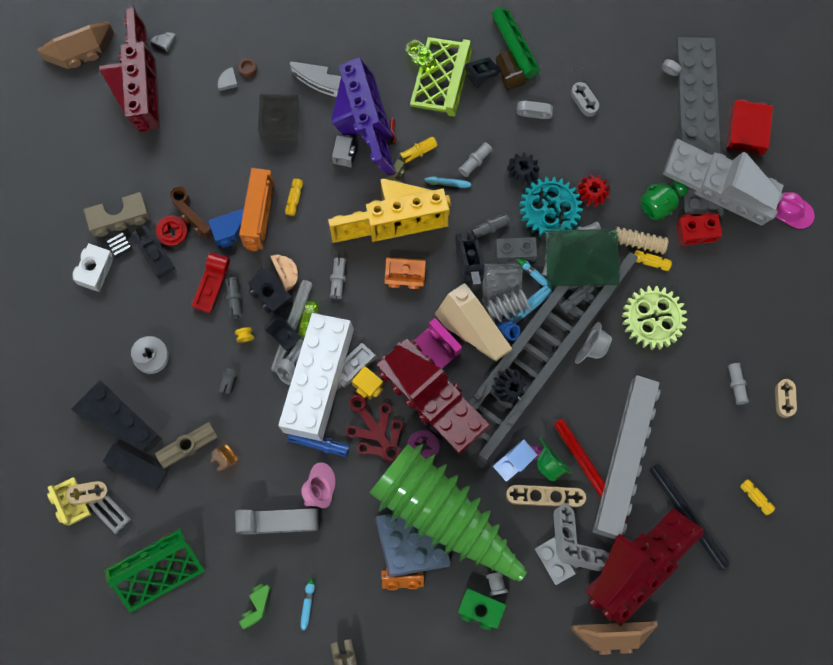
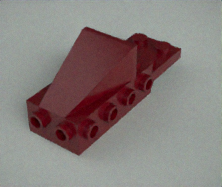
M134 8L126 9V17H124V23L128 34H125L127 44L121 45V53H119L120 63L99 66V70L127 120L137 131L148 132L151 129L160 128L155 58L147 48L145 24Z
M406 339L399 342L389 355H384L377 364L380 370L379 376L385 382L389 381L393 385L391 387L398 396L402 395L406 399L404 402L411 410L415 408L418 411V417L424 424L429 423L460 455L488 430L490 425L462 397L461 388L455 382L451 384L447 380L449 378L448 375L435 365L430 356L427 355L425 357L421 353L422 349L415 341L411 343Z
M673 508L647 535L641 533L630 542L619 534L616 537L601 575L585 590L589 597L588 602L596 610L599 608L609 621L613 620L621 627L679 567L676 562L705 533L704 530Z

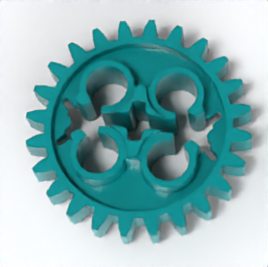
M545 177L544 182L538 179L537 185L532 182L530 184L531 189H525L526 194H522L521 199L523 201L519 204L522 207L519 213L524 214L522 221H528L526 228L532 226V233L538 230L539 237L546 233L547 239L550 234H553L554 238H557L558 233L561 236L565 235V230L570 233L572 227L576 228L578 224L576 221H580L581 216L579 214L583 211L582 208H579L582 205V201H577L580 194H574L576 188L569 189L570 182L564 185L562 178L559 182H556L555 177H553L552 181ZM541 188H543V197H546V194L549 192H554L557 195L554 198L548 195L546 200L542 199V208L536 209L533 207V204L539 201V195L536 194H539ZM565 206L569 211L564 212L562 220L566 221H563L560 228L559 218H556V215L559 216L561 213L560 207ZM545 218H552L553 220L556 218V221L554 223H547Z

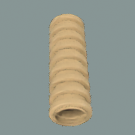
M618 226L615 228L612 239L615 244L619 242V245H631L632 248L637 246V249H649L650 252L654 250L655 253L661 252V254L666 252L668 246L667 237L663 239L662 236L656 237L654 234L650 236L649 233L645 235L644 232L638 233L636 230L634 232L631 229L627 231L626 228L620 229Z

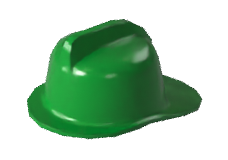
M540 436L539 438L544 445V449L537 460L540 472L550 481H555L566 472L572 474L570 468L557 457L548 443Z

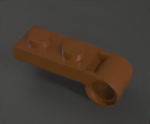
M182 186L172 188L170 198L174 206L181 212V215H179L186 224L190 222L194 226L193 230L200 237L204 236L206 239L212 237L213 232L211 228L188 207L190 197L186 189ZM184 195L182 200H176L177 196Z

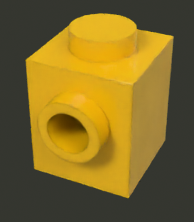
M365 366L352 380V385L357 389L355 392L364 399L366 397L370 400L373 397L377 398L384 389L382 388L383 381Z

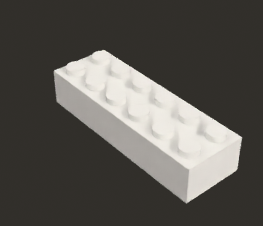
M312 313L278 425L283 433L322 441L354 332L350 320Z

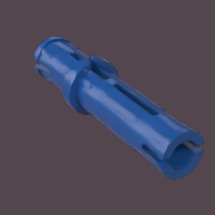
M291 434L288 435V442L324 451L325 454L332 453L346 458L349 452L350 445L333 441L332 438H323L322 441Z

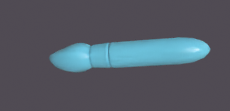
M436 176L424 179L430 185L438 184L459 188L471 187V183L464 180L437 178Z

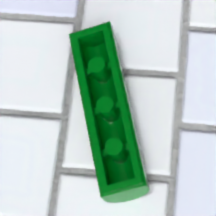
M500 7L492 12V17L518 67L523 71L525 79L536 76L541 72L509 9Z

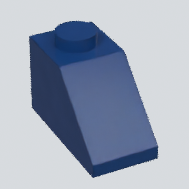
M244 208L208 220L218 247L231 246L233 242L238 240Z

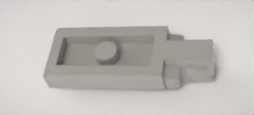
M363 343L345 358L337 390L341 386L345 388L349 385L364 366L368 367L377 358Z

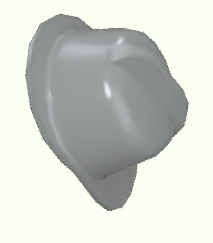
M597 322L589 331L585 343L575 358L576 364L581 363L586 357L598 359L606 355L612 337L602 330L600 322Z

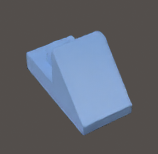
M523 439L499 459L493 467L505 481H508L518 471L521 472L537 456V453Z

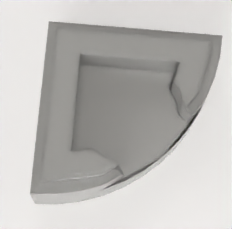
M170 32L159 36L156 35L150 40V44L168 52L176 39V35Z
M233 67L225 70L219 77V91L238 87Z

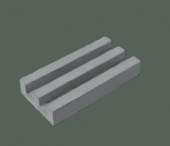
M108 494L105 499L124 518L123 521L103 501L97 503L118 524L117 527L94 505L96 502L88 503L87 505L116 535L131 521V518Z

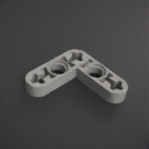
M567 504L556 508L553 516L556 552L559 560L565 564L602 571L609 553L604 550L577 544L573 509ZM562 529L568 532L569 538L564 536ZM581 552L586 554L588 561L582 558Z

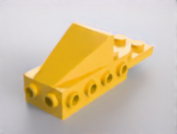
M380 179L382 201L375 200L370 202V204H366V212L357 211L352 215H338L328 219L333 243L371 235L372 242L448 227L451 203L449 195L445 196L444 189L429 190L388 179ZM400 222L401 225L396 226L395 223Z

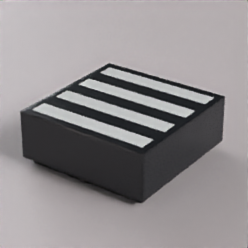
M123 231L105 240L115 258L133 250Z

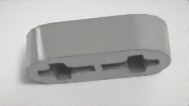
M575 83L571 90L572 99L584 115L594 116L599 109L598 100L585 83ZM577 89H578L579 91H582V90H583V94H582V95H581V93H578V94H577V93H576ZM587 103H588L590 106L594 105L593 110H592L591 108H588V109L586 108V107H587Z
M520 101L517 103V114L524 117L550 119L553 115V106L547 103Z

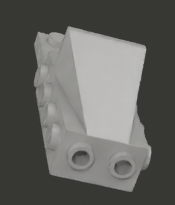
M676 139L663 171V175L694 189V194L761 226L776 217L778 212L776 209L777 204L783 196L781 192L784 185L778 183L773 178H768L745 152H742L734 160H730L723 154L715 152L711 155Z

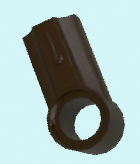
M504 51L496 56L495 60L502 73V81L507 91L526 84L524 73L520 68L518 69L511 51Z

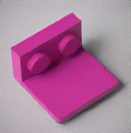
M436 318L429 322V328L414 340L422 349L421 353L425 357L427 355L430 356L435 365L441 369L459 355L462 350V346Z

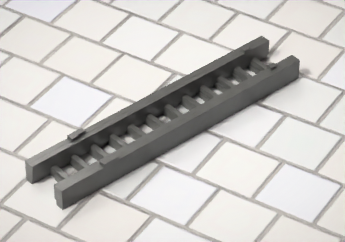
M602 231L597 233L512 345V351L502 358L470 400L469 404L476 411L499 426L492 437L485 432L479 437L480 440L484 439L487 442L478 455L479 459L484 463L488 461L637 261L638 257L630 252L622 264L617 267L597 253L608 237ZM590 260H593L613 275L608 282L586 268ZM579 275H582L599 287L601 292L597 297L589 294L583 299L590 304L585 313L576 306L572 308L569 313L579 319L573 328L553 314L552 310L557 304L560 306L566 300L563 296L568 289L574 293L581 288L574 281ZM546 318L568 333V336L562 343L540 328ZM535 333L557 349L551 358L528 343ZM523 349L546 364L539 374L517 359ZM512 364L534 379L527 390L523 387L525 394H521L523 396L516 405L500 401L493 394L495 390L491 387L496 383L493 378L499 377L498 371H504L505 368H509ZM488 395L511 411L504 421L481 405Z

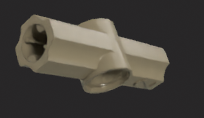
M208 422L191 433L180 436L177 441L155 454L165 469L182 458L193 455L196 450L217 439L218 436ZM185 441H191L192 443L188 450L182 449Z

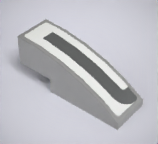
M290 62L291 73L301 82L321 93L337 97L341 76L330 75L328 67Z

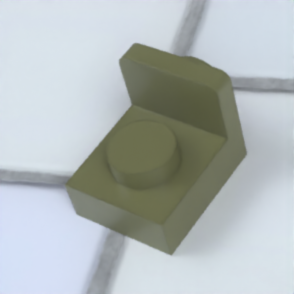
M397 159L394 164L396 173L387 176L386 179L402 183L401 180L405 174L404 162Z

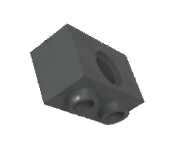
M536 238L496 239V265L519 264L518 258H523L529 263H535L537 258Z

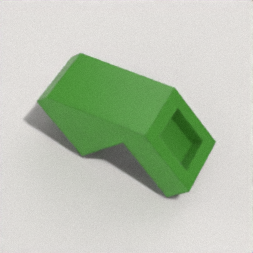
M260 584L252 589L253 593L249 597L257 611L254 612L252 609L242 615L243 620L239 623L243 629L246 630L264 618L271 592L269 585L264 586Z

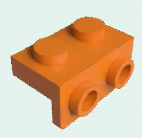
M387 257L384 283L393 288H399L400 285H408L410 289H420V286H424L426 260Z

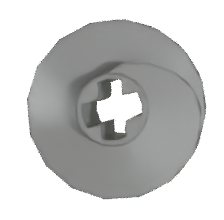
M146 336L134 343L131 349V357L134 365L141 372L155 374L162 371L167 365L169 351L160 339L154 336ZM152 352V358L149 359L148 353Z

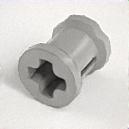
M498 572L486 575L491 589L490 596L508 593V590L505 589L503 574Z

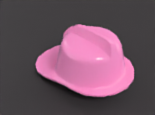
M325 463L315 464L310 472L309 479L303 484L301 493L306 507L318 506L320 508H327L330 505L336 480L335 474L329 465Z

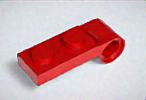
M213 252L209 253L205 263V272L191 305L192 308L209 314L212 313L230 265L229 257Z

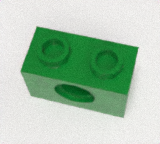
M467 588L457 613L461 614L460 619L469 623L475 620L480 622L479 627L491 631L492 628H498L506 605ZM477 605H483L486 608L485 616L479 617L476 615L475 608Z

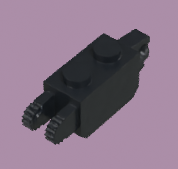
M472 232L467 234V240H462L461 234L458 233L455 235L456 256L463 283H470L472 292H478L484 279L485 270L479 241L474 239Z

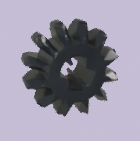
M523 152L521 157L516 153L515 159H509L510 165H507L508 177H514V183L518 180L521 181V186L524 185L525 181L530 185L532 179H537V173L540 170V167L537 166L538 160H532V154L526 157V153Z
M505 368L504 371H498L499 377L493 378L496 383L491 386L493 389H496L493 394L503 402L514 403V400H521L520 394H525L523 387L527 386L523 382L525 377L515 369Z

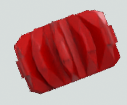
M590 174L589 179L583 177L582 182L577 186L580 189L577 191V194L582 196L580 201H587V207L591 203H593L594 207H597L598 203L604 204L605 199H608L610 195L608 193L610 186L605 185L607 183L606 179L600 180V175L594 178L593 174Z

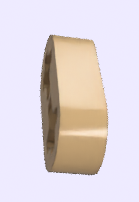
M783 379L775 386L776 411L783 418H789L797 411L796 387L793 381L789 379ZM784 384L787 388L790 389L786 392V397L785 390H781V387L784 386ZM786 402H787V407H790V408H791V410L788 411L787 413H786V410H785V409H782V407L786 404Z
M100 481L71 486L67 491V498L73 505L94 503L104 500L108 490L106 485ZM99 486L101 490L104 489V491L100 493L101 496H96L95 493H88L95 491V487ZM76 490L79 493H86V495L79 496V500L71 497Z

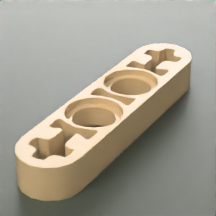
M513 485L506 491V499L514 505L559 507L567 504L572 508H576L585 503L586 494L579 488ZM516 489L517 493L524 494V489L528 490L526 493L527 501H523L524 497H518L517 500H513V496H510V493ZM533 490L541 493V499L537 502L530 498V493ZM553 491L561 494L560 502L556 503L551 500L550 495ZM565 491L568 492L567 496H574L575 492L578 493L582 500L575 503L574 499H568L567 503H564L566 498Z

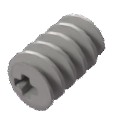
M521 289L518 290V296L514 292H511V298L504 294L503 301L496 297L495 304L491 299L488 300L487 308L494 323L495 318L502 322L503 315L510 319V313L517 317L518 310L525 314L526 307L531 312L526 295Z

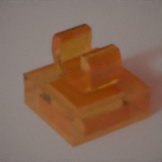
M227 444L216 448L211 453L214 457L211 458L210 462L217 461L220 464V467L217 468L218 471L233 466L239 461Z

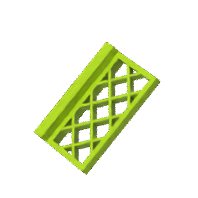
M428 37L410 102L411 107L446 112L448 116H456L466 77L465 65L469 63L473 50L471 40L463 39V42ZM431 44H437L441 47L435 53L430 51ZM451 47L459 48L458 52L453 56H450L447 52ZM444 52L448 59L439 63L435 57ZM433 59L437 65L428 70L425 67L426 63ZM451 62L454 68L446 73L442 67ZM440 69L444 75L435 80L431 74ZM429 76L432 83L423 87L421 84L422 79ZM447 79L449 86L441 90L438 84ZM436 86L439 92L430 97L427 90ZM425 93L428 99L422 103L416 102L417 97ZM443 96L445 99L444 106L436 105L434 100Z

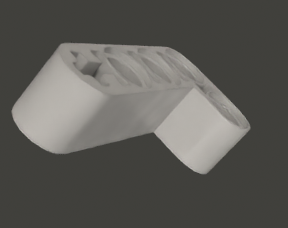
M318 509L235 511V532L240 535L319 530Z

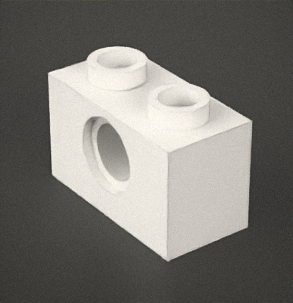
M88 243L81 253L79 266H76L73 271V280L77 285L100 292L113 262L114 255L109 250ZM91 264H96L95 269L91 271L88 270V267Z

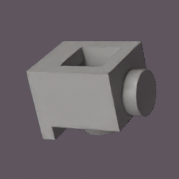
M337 135L332 154L333 164L352 167V157H354L355 146L352 144L353 137Z

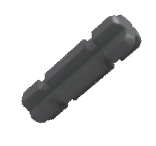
M586 282L560 305V308L565 313L570 312L573 307L578 305L594 290V287L591 283Z

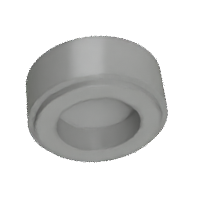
M666 59L662 64L663 71L672 76H677L682 69L678 63Z

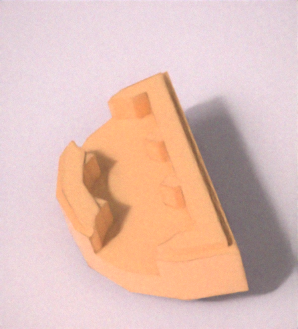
M278 254L270 256L282 284L288 292L297 282V267L293 260L286 256Z

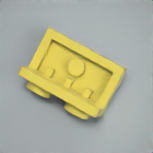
M74 477L56 486H49V493H47L51 504H55L58 510L55 512L58 521L67 526L92 515L87 504L73 505L68 501V489L71 486L78 485ZM78 490L74 491V495H71V497H74L75 500H79V496L83 494L79 493Z

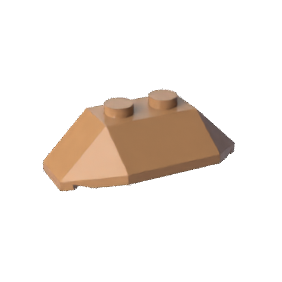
M109 21L91 24L54 38L37 49L44 61L66 69L76 68L82 63L94 61L103 56L114 31Z
M655 621L624 623L621 627L614 623L573 625L570 628L593 651H599V655L612 654V650L619 649L620 654L633 653V649H639L658 624Z

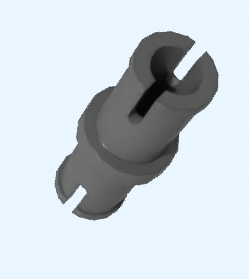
M504 212L492 219H486L480 225L470 228L474 239H478L488 233L492 234L496 232V229L510 224L509 216Z
M230 277L225 279L227 287L226 301L229 304L230 318L237 319L242 317L240 305L242 297L239 294L238 278Z

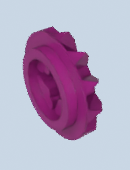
M420 430L410 436L407 444L413 448L417 447L416 444H422L427 439L426 446L429 449L424 450L421 455L427 458L435 454L436 457L439 451V441L433 433Z

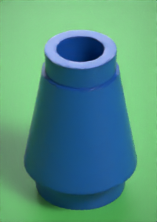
M495 322V325L506 341H514L520 336V328L515 322Z

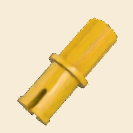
M430 137L418 144L414 143L413 147L400 153L403 162L406 164L418 156L422 157L424 153L437 147V141L434 137Z

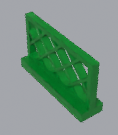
M181 529L104 570L107 583L110 587H113L130 613L205 572ZM185 547L187 550L185 557L175 556L177 551ZM162 559L168 560L166 568L156 566L157 562ZM173 561L183 562L180 570L170 568ZM187 563L196 564L197 566L192 571H184ZM142 570H150L147 578L137 577V574ZM154 571L164 573L161 580L151 579ZM168 573L178 575L176 580L172 582L166 581ZM124 580L130 581L128 588H121L117 584ZM135 582L145 583L142 591L132 589ZM149 584L159 585L158 590L154 592L147 591ZM130 594L140 596L139 600L133 604H130L128 601Z

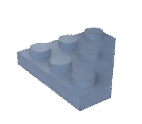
M392 514L376 516L375 520L389 577L450 566L448 554L444 556L445 545L438 543L430 548L432 538L424 535L417 539L418 529L411 526L404 530L406 521L401 517L391 521Z

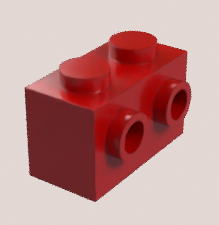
M711 212L702 213L700 216L688 214L682 216L676 223L680 246L718 242L722 237L718 214H712Z

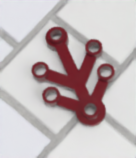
M360 395L353 396L349 402L350 408L360 414L371 431L349 426L346 429L347 436L351 439L360 437L378 441L382 447L369 446L366 442L359 443L357 446L358 453L361 455L382 456L386 463L392 464L402 452L397 444L400 431L403 429V423L397 419L392 421V435L389 443L385 437L388 416L392 412L390 404L383 403L380 406L381 414L377 426L365 408V399ZM356 401H359L362 405L361 407L356 408L354 406V403ZM387 406L390 410L388 413H384L382 408ZM394 423H399L401 427L394 429L393 425ZM350 429H355L356 434L349 435L348 431ZM362 445L367 446V451L361 452L360 447ZM392 450L396 454L394 457H389L388 452Z

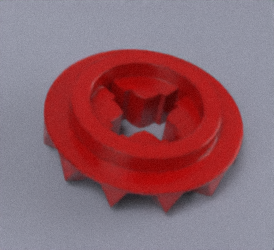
M177 216L164 217L156 226L158 240L169 247L184 241L186 234H188L185 222ZM168 225H170L174 230L177 229L175 231V237L171 236V234H167L169 232Z

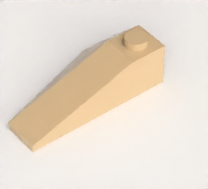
M465 283L450 292L435 312V316L447 331L455 333L463 341L469 342L491 359L497 361L512 351L511 346Z

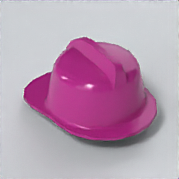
M783 193L781 201L777 204L776 209L778 212L776 218L797 229L809 227L815 217L811 205L804 201L797 193Z

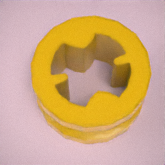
M247 327L236 330L235 335H238V338H236L237 342L253 340L254 335L251 334L253 329Z

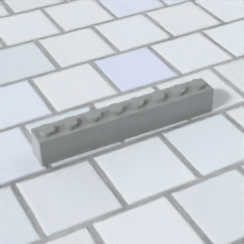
M638 375L631 380L593 533L615 540L619 534L625 535L627 529L625 520L626 516L630 515L632 509L630 500L631 496L635 495L637 489L635 480L636 476L639 477L642 465L639 463L641 457L643 458L646 453L647 446L644 443L651 433L649 423L650 419L653 420L656 408L653 407L655 401H658L661 390L658 389L660 382Z

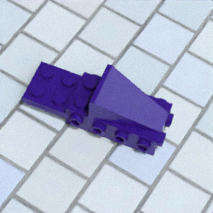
M360 57L349 60L339 66L341 80L331 122L342 135L354 137L361 134L363 140L371 147L370 157L373 163H377L379 169L388 176L393 175L396 172L386 140L393 138L374 74Z

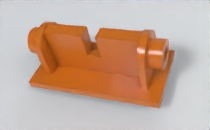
M388 569L382 570V589L397 590L398 588L418 589L419 587H424L423 572L389 577Z

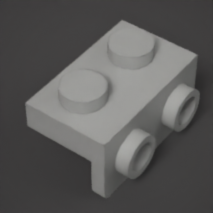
M555 537L535 548L555 585L582 570L581 567L565 564L559 560L556 552Z

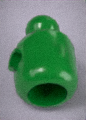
M673 181L671 186L666 183L653 184L641 196V207L649 218L653 220L665 219L667 215L673 214L672 211L679 205V197L687 194L688 187L678 181Z

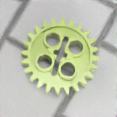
M648 286L646 292L640 288L638 291L639 295L634 292L632 298H628L626 301L629 305L623 307L627 311L622 314V317L627 318L622 322V325H628L625 332L631 331L632 334L629 338L636 337L635 344L642 341L643 348L650 344L651 350L655 348V345L660 350L663 348V343L666 347H669L671 345L670 341L675 343L677 341L676 337L680 338L682 336L681 331H684L686 328L682 324L687 321L686 318L682 317L687 313V311L681 310L684 303H677L679 296L674 299L672 298L673 291L666 294L665 287L661 292L658 286L653 291ZM658 303L664 304L666 310H660ZM638 307H645L647 313H641ZM662 322H667L670 325V329H665L662 326ZM642 325H648L651 328V332H645Z

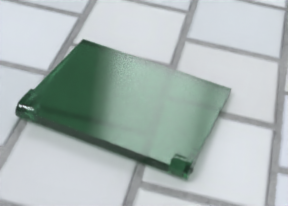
M617 229L546 230L547 286L619 285Z

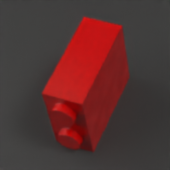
M744 99L735 100L730 107L726 149L764 155L769 148L773 106L763 102L752 103Z

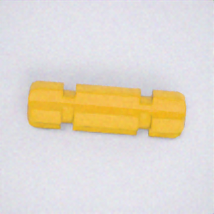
M294 178L292 181V188L287 200L288 205L285 208V214L295 216L296 207L301 195L300 191L303 187V180Z
M636 250L634 253L638 257L636 261L638 263L643 262V264L655 268L661 267L665 271H669L672 261L664 258L663 260L662 257L649 253L644 254V252Z
M749 479L745 480L740 486L744 492H748V496L758 507L762 508L761 510L765 515L771 514L775 510L772 503L767 502L768 499L757 487H753L754 484Z

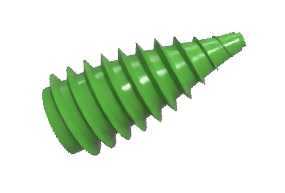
M407 444L369 492L381 502L378 512L385 508L392 510L391 521L401 517L406 521L404 530L411 526L418 529L417 539L424 535L431 537L430 548L438 543L445 545L444 556L451 551L460 553L459 562L469 558L476 561V566L482 564L514 581L518 580L520 582L527 571L524 570L525 567L507 547V540H502L497 533L499 524L491 526L488 519L491 511L488 510L483 513L479 511L480 497L470 501L467 497L470 486L459 489L456 486L458 475L448 479L444 475L447 464L439 468L433 465L435 454L427 458L422 456L423 444L415 448Z

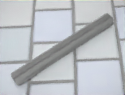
M307 280L301 282L288 319V323L296 331L312 288V283ZM280 344L271 370L275 373V367L279 361L286 359L289 353Z

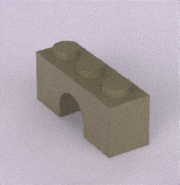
M138 192L122 197L123 209L116 215L108 214L103 203L85 208L84 213L89 230L93 236L102 237L107 235L108 232L114 230L122 231L127 226L134 224L142 225L147 220H150L142 193Z

